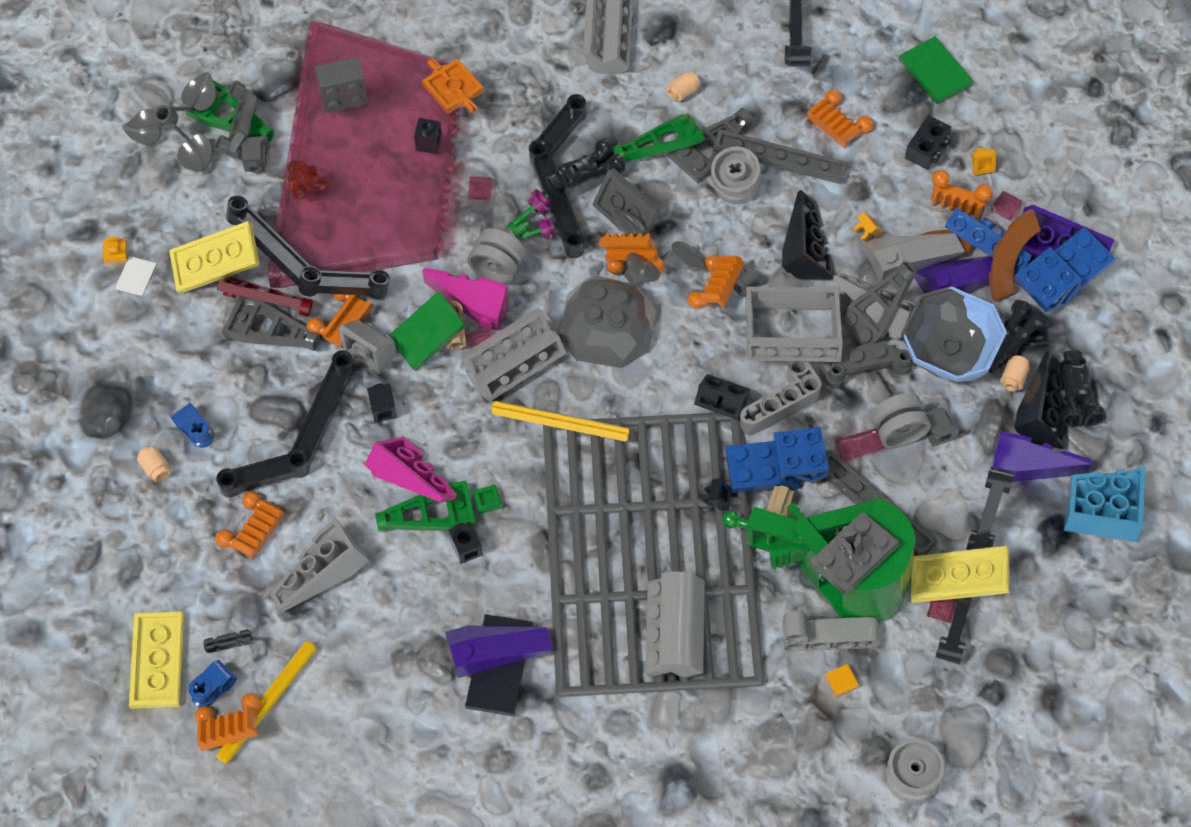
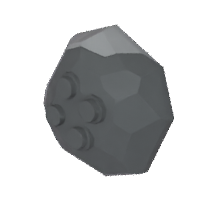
M592 276L582 281L567 294L558 335L576 361L623 368L649 352L657 310L637 284L601 276Z

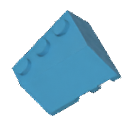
M1138 467L1137 470L1133 471L1120 469L1116 470L1115 473L1107 474L1094 472L1072 475L1065 509L1064 531L1137 542L1143 528L1146 467Z

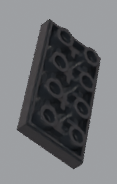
M485 614L482 626L533 627V622ZM526 659L472 674L465 709L515 717Z

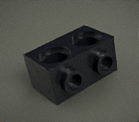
M928 115L907 145L904 159L928 170L932 163L936 164L940 159L942 148L949 146L952 140V136H950L952 126Z
M706 374L699 384L694 405L738 420L742 409L746 407L751 389Z

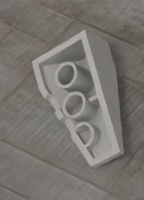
M955 233L883 237L862 246L879 281L893 273L903 261L910 263L918 271L962 255L965 252Z
M847 274L834 275L833 278L853 300H856L873 287L871 284ZM886 290L881 292V295L891 303L894 299L891 297L892 293ZM906 298L902 301L887 331L889 332L888 336L897 340L903 338L901 333L916 305L915 302ZM875 300L865 307L864 312L875 323H878L884 308Z
M336 518L316 533L312 539L314 543L306 553L302 552L298 557L300 561L293 571H288L270 594L279 611L284 612L351 577L369 562L361 547Z

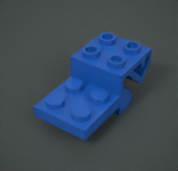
M1084 227L1055 251L1051 247L1019 271L1015 275V281L1045 312L1056 309L1059 304H1067L1079 295L1080 290L1111 266L1116 258Z
M821 427L774 432L773 441L725 446L732 493L772 489L774 486H785L790 490H797L801 487L802 480L815 483L828 476L829 468Z

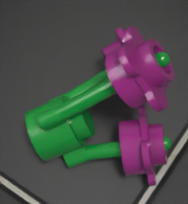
M535 189L534 192H531L532 196L527 200L530 207L507 225L517 239L522 236L526 240L530 236L541 232L543 238L550 236L551 240H554L552 233L556 232V224L553 223L552 219L547 220L545 214H543L544 219L538 221L539 228L528 231L531 227L526 219L528 215L534 210L538 214L551 210L549 207L551 199L548 194Z

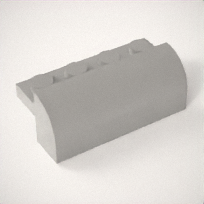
M587 0L583 55L589 60V70L598 74H617L629 70L633 0Z
M536 308L465 352L461 357L467 368L465 371L472 384L484 398L492 401L565 355L566 351L559 335L549 328L543 311Z
M672 571L661 573L660 579L648 582L645 674L653 677L672 672L684 678L703 673L705 580L690 573Z

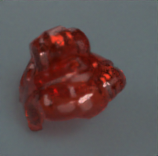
M294 160L289 163L286 179L289 191L294 198L305 199L309 192H322L329 188V183L325 178H318L315 166L309 167L303 160L300 162Z

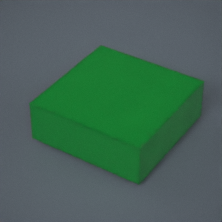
M495 484L473 490L479 515L502 509Z

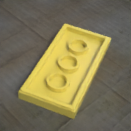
M249 221L169 250L176 291L180 294L260 265L253 227Z
M1008 546L913 556L911 574L912 603L1009 593Z
M183 611L134 613L129 694L130 709L180 707L185 615Z

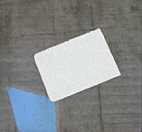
M129 256L115 289L142 296L157 263Z

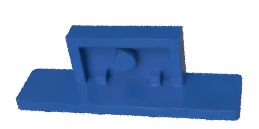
M958 208L954 209L945 224L946 229L991 257L998 240H1001L1007 231L1006 229L1001 231L996 228V223L989 218L974 219ZM1024 249L1020 250L1014 266L1016 273L1027 266L1032 258V254Z

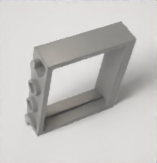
M746 287L747 361L841 362L843 343L839 288ZM753 308L830 309L832 338L754 337Z

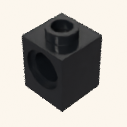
M418 118L414 133L416 151L438 154L442 139L441 122Z
M379 383L367 388L374 423L396 419L397 413L390 383Z
M471 521L456 524L452 529L448 530L450 542L460 564L483 556L482 545ZM464 538L470 539V541L465 544L459 542L461 539Z

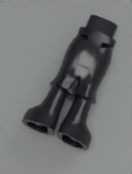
M604 137L595 143V149L592 154L583 155L579 159L562 164L558 169H554L552 174L546 176V181L553 191L559 189L567 190V188L580 186L589 180H597L599 177L606 176L608 170L615 169L622 174L625 171V164L619 154L612 155V145Z
M1015 300L1011 305L1012 315L1009 320L1004 322L1007 332L988 372L994 374L998 368L1001 369L1008 360L1016 355L1020 347L1029 340V336L1035 330L1043 333L1050 327L1048 318L1038 309L1032 312V306L1026 301ZM1028 318L1022 328L1018 326L1022 320Z
M1080 350L1065 351L1063 353L1064 360L1061 363L1062 380L1065 388L1064 400L1066 402V408L1061 414L1062 423L1070 427H1078L1082 421H1084V425L1087 427L1100 424L1106 420L1107 415L1102 406L1094 404L1095 395L1092 391L1091 375L1086 359L1082 357ZM1078 403L1083 405V414L1081 409H1079Z

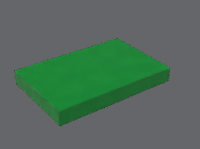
M936 36L902 53L899 57V60L937 105L973 85L971 77Z
M438 291L388 336L394 340L396 348L410 367L416 371L467 325L445 295Z

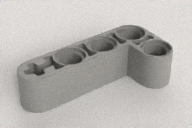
M789 361L786 378L790 384L742 409L740 413V426L744 434H756L815 403L819 399L821 380L808 361ZM799 369L802 372L796 373L793 370ZM812 387L815 390L809 391L806 388ZM789 397V398H793V399H795V400H794V401H788V400H786V398ZM767 408H772V409H774L775 411L769 412V411H767L766 409H767Z
M791 611L783 615L782 633L784 650L865 649L880 645L878 620L873 617L806 620V614L801 611Z

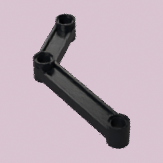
M790 0V45H785L784 65L810 67L811 46H802V0Z
M573 94L568 97L564 107L540 136L529 145L530 164L533 167L541 191L548 194L551 199V205L549 206L551 210L549 211L556 224L565 254L570 258H579L583 255L584 235L580 230L565 190L553 191L546 181V176L552 174L553 170L556 169L552 159L553 154L575 127L586 118V99L580 94Z
M234 195L228 199L227 222L232 225H239L247 221L252 223L256 246L298 286V290L302 295L307 297L315 296L317 293L367 295L376 300L386 297L390 281V275L386 271L381 269L373 270L371 273L325 271L310 266L248 205L246 198Z
M340 350L332 356L331 365L291 451L285 455L235 469H222L217 474L216 481L223 496L231 498L237 496L240 492L293 477L303 478L308 475L310 465L350 377L355 372L350 352ZM342 363H347L346 366H339ZM298 461L303 462L301 465H294V463ZM227 481H234L230 485H224Z
M990 467L985 483V488L990 489L978 530H971L966 550L993 547L995 535L990 534L1002 493L1009 494L1015 473ZM972 597L958 598L947 638L941 636L935 658L960 664L965 648V643L960 642Z

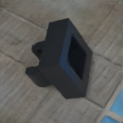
M721 478L712 479L711 486L704 488V491L710 494V497L704 498L703 502L707 506H716L720 511L729 510L732 488Z

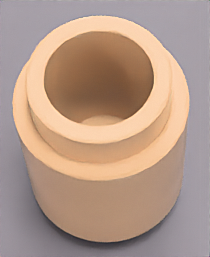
M684 72L668 82L667 93L671 99L681 101L697 91L700 81L695 73Z
M1013 356L1012 359L1008 360L1000 379L1001 384L1006 390L1014 392L1023 388L1030 371V363L1026 358Z
M147 446L139 452L137 461L150 479L160 482L169 476L171 472L169 469L170 465L157 447Z

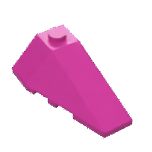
M423 269V279L427 286L435 292L441 291L448 301L460 303L463 313L482 327L499 331L509 311L507 285L479 277L476 281L470 280L468 275L461 274L460 277H453L447 271Z
M404 436L375 442L364 464L373 476L436 501L445 502L455 499L457 496L443 477L434 474L433 470L435 467L431 463H425L422 459L424 456L422 451Z

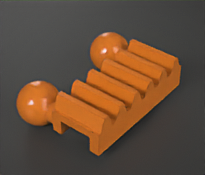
M833 89L827 91L824 99L807 111V118L845 149L848 146V142L854 137L858 138L861 133L870 132L873 129L874 123L870 117L861 116L856 121V125H854L853 120H848L845 113L842 115L839 108H834L841 103L842 96L839 91Z
M937 170L933 173L932 206L940 203L941 209L947 205L950 212L958 208L970 216L974 214L975 219L982 217L986 202L993 196V190L989 185H979L974 193L950 185V176L945 170Z
M607 233L599 242V246L605 247L607 251L605 259L608 260L607 269L612 274H620L624 270V261H627L626 258L629 253H637L648 262L654 264L660 274L665 269L664 261L657 257L658 252L650 233H647L644 237L642 233H639L636 237L634 233H631L628 237L626 233H623L620 237L618 233H615L613 236Z
M709 255L705 259L704 264L712 278H707L708 285L703 286L705 292L694 291L689 294L687 301L693 309H700L704 305L710 307L711 303H719L721 307H725L744 265V261L738 256Z
M332 294L335 300L339 302L345 301V303L328 326L325 327L321 319L312 318L307 322L306 327L311 332L322 335L323 339L343 348L339 327L342 324L356 320L366 321L367 314H371L373 306L371 301L365 302L357 298V295Z
M249 491L244 494L242 504L246 509L254 510L253 515H250L248 522L243 524L242 531H238L236 539L232 531L222 529L217 532L215 541L221 548L231 547L234 551L237 552L239 550L248 555L249 559L254 560L285 514L282 509L265 500L262 501L257 492Z
M255 693L244 695L241 700V707L244 712L237 709L235 714L226 712V717L217 715V719H215L213 709L209 706L198 708L195 712V720L198 723V747L205 751L258 736V731L255 728V719H258L256 711L261 706L260 697Z

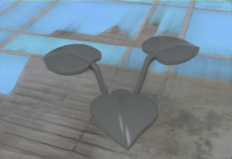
M205 72L198 75L182 91L181 101L188 107H175L172 105L170 108L167 105H160L156 110H142L122 126L125 133L137 143L151 145L160 139V128L163 126L172 127L187 141L178 150L177 157L179 163L188 170H205L210 164L213 155L211 142L202 134H197L190 140L176 125L178 123L176 111H191L193 107L197 111H205L214 104L216 88L210 73Z
M613 210L610 212L613 215L614 222L624 233L628 235L634 233L635 236L639 233H642V235L647 233L645 224L636 215L624 210ZM681 241L673 242L671 245L673 250H670L661 257L664 261L669 256L675 255L680 263L688 267L703 268L705 266L697 251L689 244ZM629 253L627 255L628 268L624 272V276L629 282L639 284L641 282H654L660 278V273L654 264L648 262L637 253Z

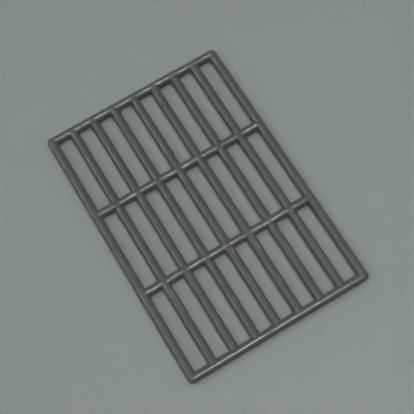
M715 412L588 419L622 427L637 426L642 502H628L624 441L614 439L618 503L604 504L600 436L591 435L595 504L580 505L576 431L567 430L571 506H556L553 430L566 429L543 425L556 695L559 697L762 686L764 684L752 546L747 545V530L741 528L746 585L731 586L726 527L722 522L725 510L720 511L716 506H707L703 499L699 498L693 423H708L712 479H722L717 422L731 421L733 445L742 444L740 418L735 420ZM670 424H684L690 499L676 500ZM646 425H661L666 501H652ZM747 491L737 492L738 497L730 498V507L739 506V517L749 520ZM700 508H715L721 586L707 587ZM677 509H691L696 576L705 580L704 679L690 680L689 676L684 678L679 676L680 681H665L664 674L654 676L655 682L640 683L635 601L647 600L648 590L634 591L629 512L643 511L649 582L657 579L653 511L667 510L671 572H681ZM605 513H619L624 591L609 592ZM582 514H595L600 593H585ZM571 515L575 594L561 595L557 516ZM732 595H747L754 677H739ZM722 596L729 678L714 679L708 597ZM625 601L630 683L615 684L610 602ZM586 603L601 604L605 685H590ZM563 604H576L580 686H565L561 608Z

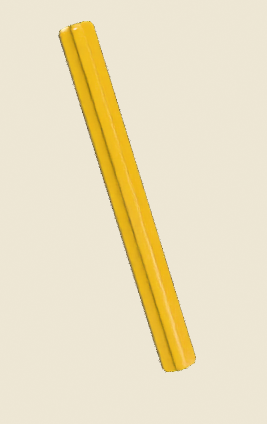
M494 401L491 409L493 415L620 441H627L630 434V429L627 427Z
M309 641L303 643L260 698L261 706L256 711L258 719H255V728L316 652V646ZM247 739L223 745L216 754V757L222 763L228 764Z

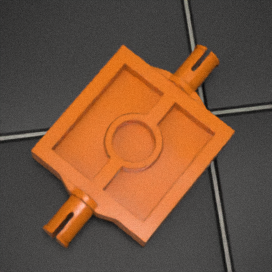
M435 58L429 59L427 64L433 69V73L422 80V86L447 114L462 106H465L471 114L476 113L478 107L473 103L472 99L484 92L483 86L458 58L442 66Z

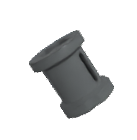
M747 267L744 270V274L737 279L733 289L740 296L746 297V287L758 285L762 282V279L756 270Z

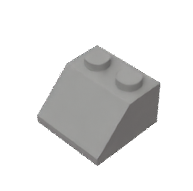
M360 320L342 324L339 327L343 350L350 352L354 358L379 374L397 355L394 340L388 335L383 336L378 333L375 327L369 323L364 324Z

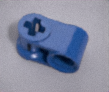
M189 402L170 416L178 429L196 447L204 448L211 444L213 435L209 430V426L192 403Z
M220 660L212 662L205 671L190 682L188 690L192 697V702L199 708L210 706L236 683L237 677Z

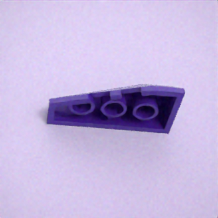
M1036 205L1024 207L1023 213L1029 209L1034 210L1041 231L1032 236L1022 249L1036 256H1040L1050 247L1055 251L1085 226ZM1085 227L1110 252L1115 239Z
M985 256L940 262L918 270L914 279L924 294L950 286L970 294L989 285V272H991L993 258Z
M1003 431L999 433L991 466L1015 473L1012 482L1088 473L1092 464L1091 459L1068 451L1060 453L1051 449L1052 445L1044 443L1042 446L1031 443L1032 438Z
M468 625L445 632L458 678L554 651L547 627Z

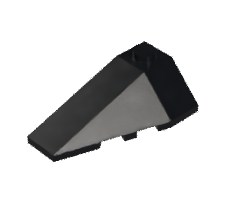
M802 190L797 192L784 241L782 267L787 273L792 274L797 279L830 280L833 278V261L831 254H826L824 247L827 244L825 236H822L819 229L822 222L815 200Z
M1050 351L1045 352L1017 409L1014 428L1018 434L1032 438L1031 443L1038 445L1046 443L1052 445V448L1063 449L1066 443L1067 425L1062 423L1061 418L1062 411L1066 408L1060 391L1064 390L1062 364Z

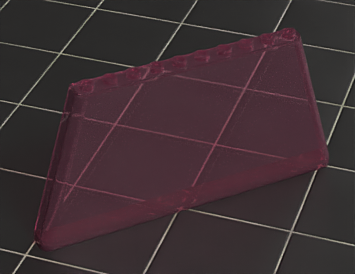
M310 21L275 232L310 266L316 267L319 270L371 272L376 269L382 270L437 260L439 251H443L444 237H441V233L446 231V218L443 217L444 212H448L449 199H446V194L451 192V180H448L449 175H453L454 163L451 161V156L456 154V143H453V139L458 137L456 119H460L461 107L447 114L422 86V80L433 73V69L427 62L435 57L320 21ZM358 57L364 77L368 104L357 108L343 109L338 112L325 113L315 66ZM435 58L441 66L451 63ZM418 118L441 122L442 139L438 154L416 151L414 133ZM270 259V287L285 288L295 286L296 284Z

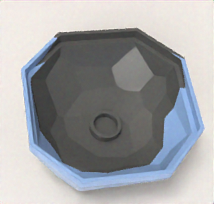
M950 286L920 295L901 335L916 365L936 377L963 382L982 377L989 371L1007 332L994 304Z

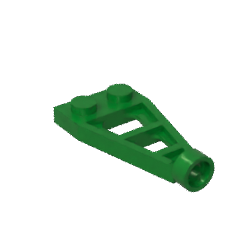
M213 80L216 88L214 104L205 111H197L193 107L191 111H186V114L204 125L230 132L238 100L228 95V88ZM223 102H227L234 108L227 118L213 115ZM254 114L250 123L251 130L247 137L267 136L268 143H270L274 137V129L267 126Z
M687 113L666 121L624 145L618 144L613 146L612 154H619L624 161H630L683 149L705 140L702 131L691 115ZM668 132H673L677 139L668 142H659L658 140L660 136ZM650 141L653 143L652 146L639 148Z
M467 481L448 483L457 496L455 499L445 501L448 509V516L446 518L429 517L426 513V507L436 500L420 494L382 512H376L378 532L390 529L448 531L456 524L468 523L470 521L472 526L476 527ZM413 507L421 509L422 518L420 520L406 521L403 519V511ZM390 517L391 520L386 522V518Z

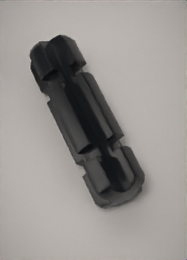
M249 629L240 631L239 634L233 632L217 636V639H213V637L203 640L206 653L216 652L218 648L224 650L237 647L240 643L243 645L252 643V634Z

